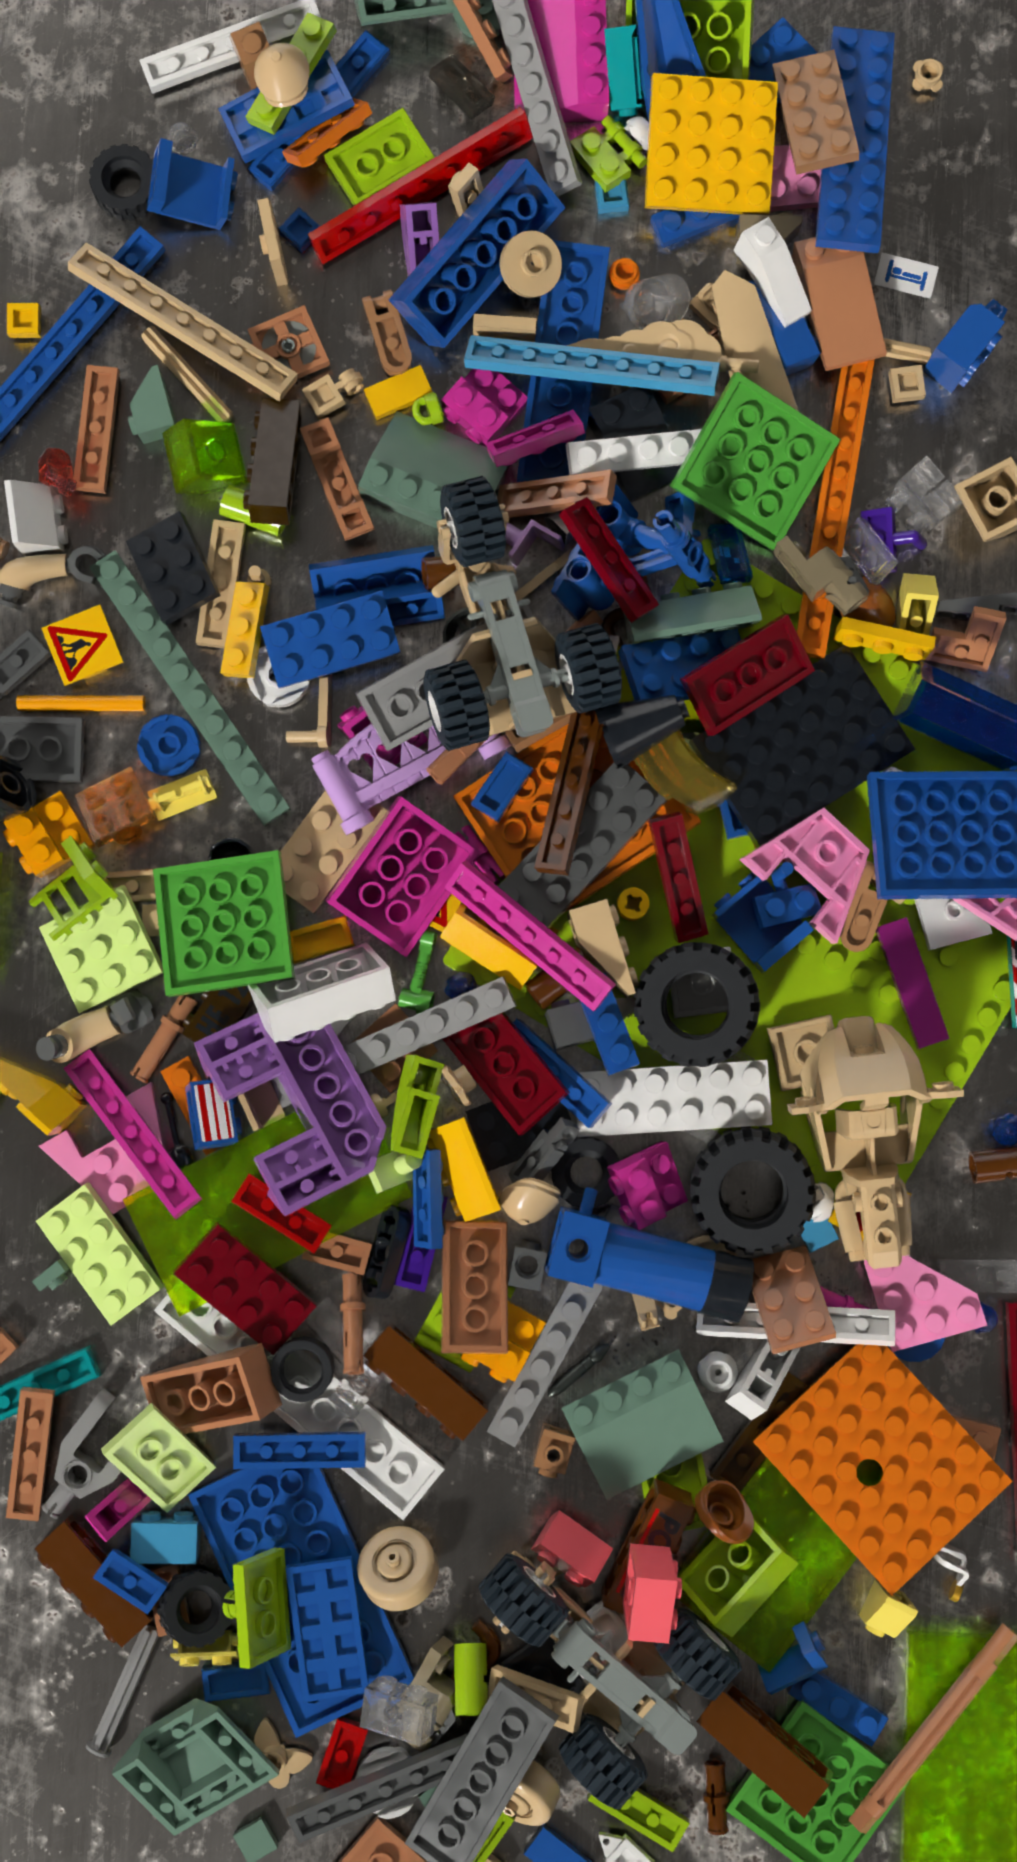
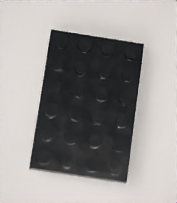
M845 645L826 655L824 659L822 658L813 663L812 665L815 669L813 673L714 736H708L706 731H703L689 741L694 752L756 848L867 781V775L870 772H881L915 750L853 652Z

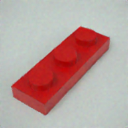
M249 1173L231 1202L315 1254L332 1225L304 1207L284 1216L267 1196L269 1190L267 1184Z

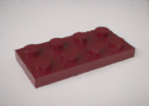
M783 614L680 678V681L707 735L714 736L813 673L815 669L789 615Z
M505 1012L442 1039L518 1135H524L570 1093Z
M218 1221L173 1271V1275L257 1343H262L263 1348L272 1355L279 1350L317 1307L314 1300Z

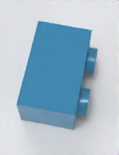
M159 1511L141 1512V1515H137L131 1523L130 1558L140 1564H196L201 1557L202 1526L198 1517L193 1516V1512L190 1511L175 1512L174 1516H161Z

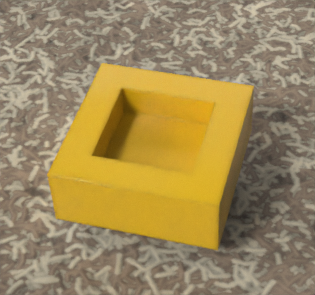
M7 303V335L10 338H41V306L39 303Z

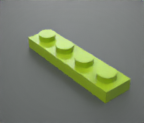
M308 12L289 44L298 47L306 56L310 77L337 30L334 23ZM260 91L245 117L249 124L275 135L292 106L274 107L268 104Z

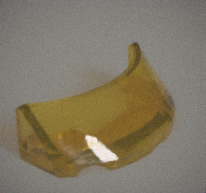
M680 730L634 760L644 774L645 779L661 796L668 801L672 798L684 804L686 812L694 815H699L719 807L737 789L734 782L713 771L693 752Z

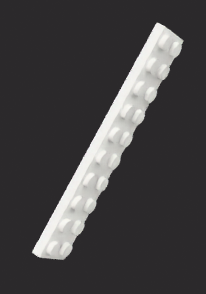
M180 1279L154 1310L207 1356L258 1344ZM264 1348L271 1369L273 1357L276 1353L272 1355ZM304 1349L291 1353L285 1360L283 1368L287 1381L294 1387L302 1389L316 1384L322 1373L321 1362ZM333 1374L332 1381L325 1392L313 1401L300 1403L288 1400L279 1393L282 1405L274 1410V1412L297 1432H366L365 1468L341 1469L402 1520L406 1518L445 1470L443 1464L335 1374Z

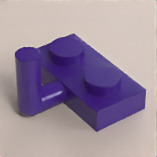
M893 507L861 511L863 573L866 576L897 572L896 545L911 543L919 550L926 548L927 540L918 531L896 532L895 509Z

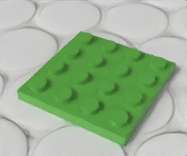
M734 372L670 487L774 551L777 542L787 534L841 439L739 372Z
M279 850L153 869L166 996L173 997L295 979L282 856Z
M798 1701L781 1726L834 1772L830 1785L807 1816L803 1818L749 1770L730 1796L726 1811L793 1862H854L909 1782L867 1834L859 1832L848 1819L890 1764L805 1701Z

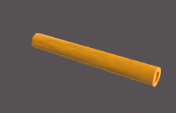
M17 695L16 707L18 711H145L146 701L144 695Z

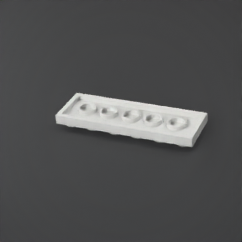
M767 1060L722 1062L707 1067L677 1065L632 1068L608 1076L606 1070L579 1072L612 1105L592 1128L586 1127L577 1118V1126L580 1130L578 1137L772 1125Z

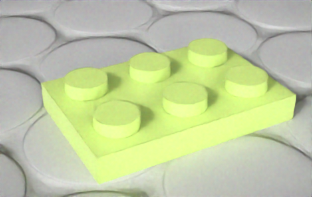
M152 1403L101 1448L103 1455L166 1513L216 1468L213 1460Z

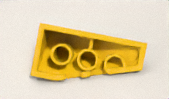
M0 1056V1091L14 1100L18 1099L20 1102L16 1108L47 1136L64 1132L88 1105L82 1100L83 1094L73 1084L69 1083L66 1085Z

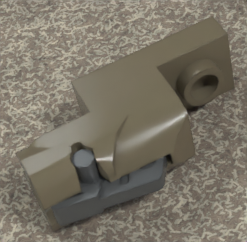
M788 536L777 542L773 554L812 602L826 592L825 598L846 616L868 599L869 589L850 557H839L835 551L826 546L806 560V553L798 542H792Z
M445 1636L430 1648L401 1700L411 1708L406 1726L402 1732L403 1737L409 1745L421 1752L433 1748L458 1719V1716H455L454 1708L455 1683L444 1674L452 1660L448 1654L454 1643Z

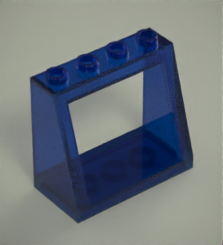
M921 660L918 661L893 713V718L898 723L1002 771L1017 770V705Z

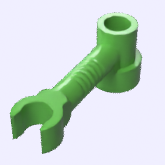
M425 930L421 936L416 968L414 969L410 988H402L398 1001V1006L416 1010V1014L432 1008L435 999V992L423 989L426 970L428 969L427 967L438 933L430 930Z

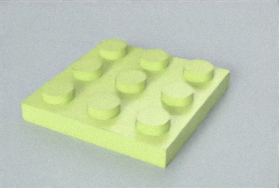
M125 885L115 888L119 896L115 900L109 897L101 904L103 906L101 911L98 912L94 909L86 916L88 919L86 923L82 924L79 921L71 928L73 933L69 936L64 933L55 941L50 938L49 933L58 927L55 919L39 927L78 1013H84L163 973L162 962ZM70 911L64 914L63 917L67 920L74 913Z

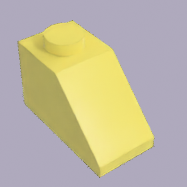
M903 574L897 599L895 628L925 635L930 634L939 598L935 576Z
M875 1579L859 1615L866 1624L865 1629L882 1638L884 1634L896 1638L916 1617L918 1610L904 1592L898 1590L891 1596Z

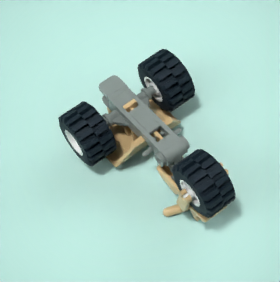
M478 476L442 486L440 495L442 520L437 521L439 533L438 550L443 563L447 565L455 563L457 570L432 588V595L440 598L460 583L461 591L470 612L467 616L468 620L484 617L489 629L473 633L454 663L425 671V698L432 724L441 744L448 751L486 741L490 736L516 729L520 737H529L546 731L553 724V718L575 712L581 714L619 703L622 691L620 666L611 639L601 625L595 623L557 634L555 640L536 617L522 619L519 607L529 605L530 600L523 599L517 601L514 593V591L518 590L515 576L516 569L509 565H500L495 562L489 563L491 560L502 558L505 554L506 525L509 523L508 512L504 511V503L499 504L496 494L487 479L483 476Z
M513 1551L511 1554L507 1553L478 1585L481 1596L495 1615L492 1619L493 1623L496 1626L500 1625L501 1631L504 1634H508L511 1631L526 1643L537 1647L542 1646L551 1637L556 1642L553 1645L554 1651L551 1653L553 1659L564 1669L569 1665L574 1669L568 1676L567 1681L572 1683L578 1675H581L590 1682L580 1693V1695L584 1696L582 1712L586 1715L581 1719L579 1730L574 1733L570 1732L559 1744V1751L567 1768L590 1794L603 1804L619 1810L648 1777L642 1759L629 1742L633 1743L636 1740V1735L647 1730L671 1753L675 1755L682 1754L697 1737V1730L690 1723L689 1714L681 1707L675 1694L686 1683L699 1695L715 1701L742 1670L740 1661L730 1646L705 1621L692 1611L679 1607L677 1610L676 1630H671L669 1644L627 1639L620 1649L613 1654L605 1645L613 1637L614 1631L609 1630L599 1640L595 1636L598 1632L592 1625L593 1621L587 1613L561 1588L551 1585L555 1577L563 1573L556 1567L552 1568L545 1561L536 1569L526 1556L523 1557L517 1551ZM588 1660L600 1670L597 1675L594 1673L596 1669L593 1665L588 1667L585 1664Z

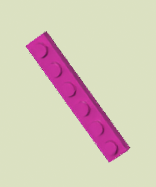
M464 861L459 865L445 885V889L593 1012L599 1008L616 984L468 861Z
M90 1049L63 1068L175 1219L202 1200V1197Z

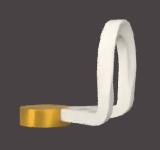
M946 1544L940 1551L947 1552L961 1559L960 1566L950 1563L938 1553L933 1558L942 1566L958 1572L948 1595L949 1600L958 1602L964 1583L969 1578V1571L966 1569L967 1557L964 1551Z

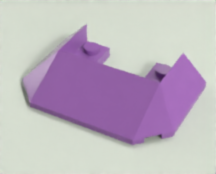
M256 1013L194 1042L207 1080H212L223 1103L278 1077L306 1129V1132L254 1157V1162L269 1188L267 1196L284 1216L373 1172L387 1127L331 1024L326 1025L320 1030H310L296 1035L289 1041L275 1043L265 1030L259 1013Z

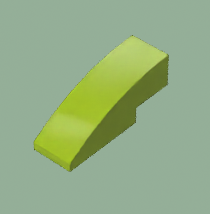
M406 1055L394 1109L391 1151L423 1159L440 1099L436 1092L444 1064L417 1055Z

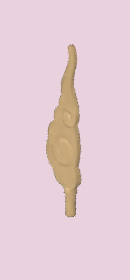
M685 319L674 322H653L643 330H630L621 336H612L606 339H585L567 345L719 362L721 372H726L727 370L758 373L759 360L731 358L722 355L718 340L707 334L705 329L698 323Z

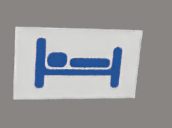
M882 252L874 285L931 299L939 267Z

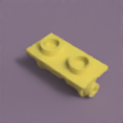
M207 769L147 791L149 805L155 811L158 821L218 798Z
M233 1629L225 1630V1634L217 1638L216 1642L211 1645L206 1644L201 1648L196 1646L186 1647L173 1639V1648L178 1649V1653H170V1657L175 1661H179V1666L184 1667L199 1666V1660H212V1665H231L232 1659H239V1653L234 1651V1647L238 1645L237 1633H234Z

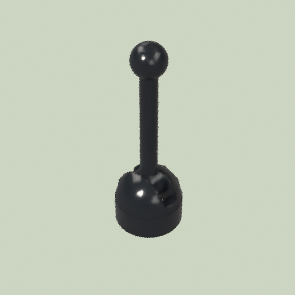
M164 1092L160 1100L166 1107L174 1147L169 1150V1155L179 1168L194 1165L195 1161L192 1151L187 1146L180 1144L171 1105L173 1095L170 1092Z

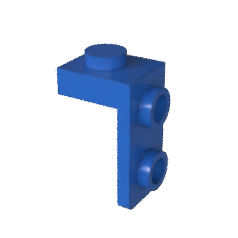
M804 1621L792 1627L799 1644L758 1664L766 1691L770 1695L828 1668L822 1653L826 1649L822 1638L817 1630L811 1632Z

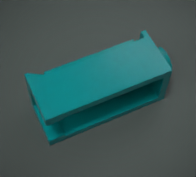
M637 25L604 29L611 111H619V117L638 115L637 109L645 108L644 104H640V100H644L643 91H641L638 38L636 37Z

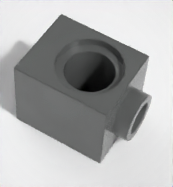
M523 1240L522 1245L515 1244L508 1278L509 1286L540 1291L547 1257V1250L541 1249L542 1243ZM524 1256L534 1257L537 1260L536 1269L532 1272L522 1271L518 1265L520 1259Z

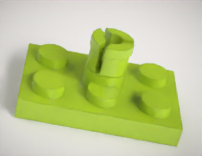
M274 1547L233 1564L234 1590L229 1591L224 1599L235 1601V1604L223 1603V1613L227 1618L236 1619L237 1649L239 1652L240 1668L252 1669L291 1649L284 1548Z

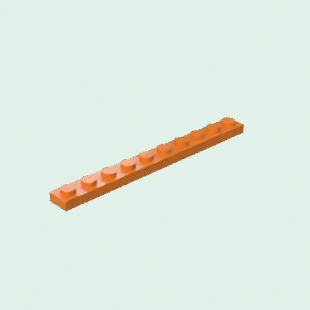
M875 359L840 368L830 433L841 440L823 469L809 558L826 546L835 551L839 557H842ZM804 591L802 593L796 632L808 657L824 659L826 655L834 607L825 598L826 592L813 602Z

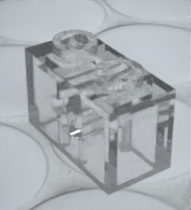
M378 1676L365 1687L360 1727L421 1746L434 1734L439 1694L429 1692L426 1687L421 1685L410 1686L400 1683L392 1676Z

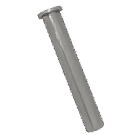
M146 1625L140 1631L92 1741H88L86 1744V1749L96 1756L108 1758L111 1755V1744L159 1638L156 1627Z

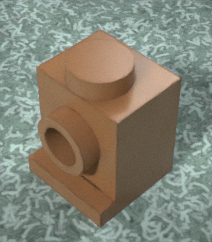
M543 1423L533 1460V1466L539 1468V1474L549 1478H557L558 1473L565 1475L576 1439L572 1431ZM552 1449H556L560 1453L556 1460L550 1459L547 1456L548 1452Z

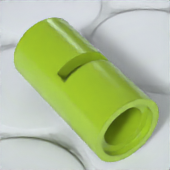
M232 485L226 488L219 508L221 516L245 523V525L277 537L282 535L286 525L251 523L249 510H245L243 507L245 490Z
M486 1643L454 1644L455 1716H479L488 1701V1682H484V1676H487Z

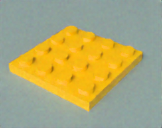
M653 73L651 76L645 208L738 215L749 213L769 215L778 82Z

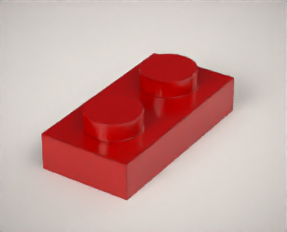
M343 1716L337 1718L316 1779V1784L334 1789L351 1782L369 1729L368 1725Z

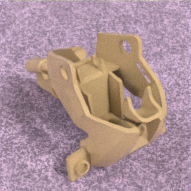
M869 1016L845 1018L838 1022L837 1028L825 1033L810 1053L800 1072L801 1097L795 1098V1103L787 1104L788 1111L792 1115L806 1114L817 1156L824 1171L841 1170L843 1180L836 1187V1202L833 1203L844 1250L845 1253L849 1254L850 1262L867 1260L873 1269L897 1267L902 1262V1256H910V1246L913 1244L910 1194H907L905 1183L899 1177L896 1164L911 1163L914 1159L923 1103H929L932 1099L964 1097V1090L954 1086L952 1081L936 1082L932 1084L933 1088H927L925 1076L917 1055L907 1041L892 1026L882 1023H875L874 1025L873 1018ZM900 1096V1124H898L896 1105L889 1103V1097ZM863 1100L860 1104V1110L857 1111L842 1108L835 1109L844 1102ZM835 1109L836 1131L824 1132L821 1114H826L829 1110ZM855 1212H860L864 1235L863 1241Z

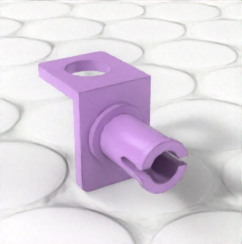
M532 519L524 530H520L510 523L506 525V543L513 547L509 552V558L516 567L536 537L563 551L565 545L562 537Z

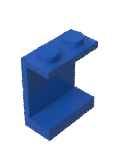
M160 138L154 150L147 211L220 230L226 220H231L234 202L229 200L231 190L234 191L238 172L233 171L235 158L228 157L223 167L172 153L173 141Z
M752 872L738 884L741 887L738 893L733 897L727 893L714 904L717 910L712 916L756 968L763 973L814 929L806 920L804 922L800 920L760 930L751 899L776 891L766 880L762 881Z

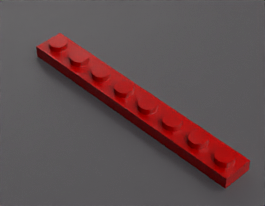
M521 107L516 108L308 233L307 235L322 264L327 263L400 219L399 204L425 203L448 190V185L454 174L461 171L468 162L480 171L533 139L525 111Z

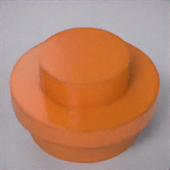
M629 258L616 260L609 269V280L617 289L629 290L639 281L640 269Z

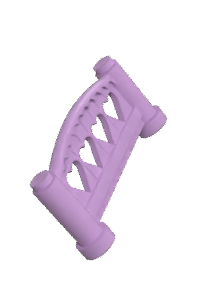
M372 724L355 735L337 754L331 755L326 750L311 759L314 763L312 767L343 821L340 825L346 836L374 821L369 808L430 776L426 768L446 750L439 741L434 726L428 728L427 753L407 741L401 743L400 768L377 755V747L383 744ZM498 733L490 736L477 750H479L483 759L487 760L512 746L506 734ZM362 754H370L373 757L372 783L352 773L348 768L349 762L351 760H360Z

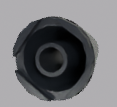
M675 694L620 702L595 709L599 725L603 724L604 739L618 769L626 766L686 725L684 719L690 717L684 699L677 700Z
M0 756V823L29 811L36 803L37 795L31 778L26 781L20 773L23 768L15 761L4 756Z

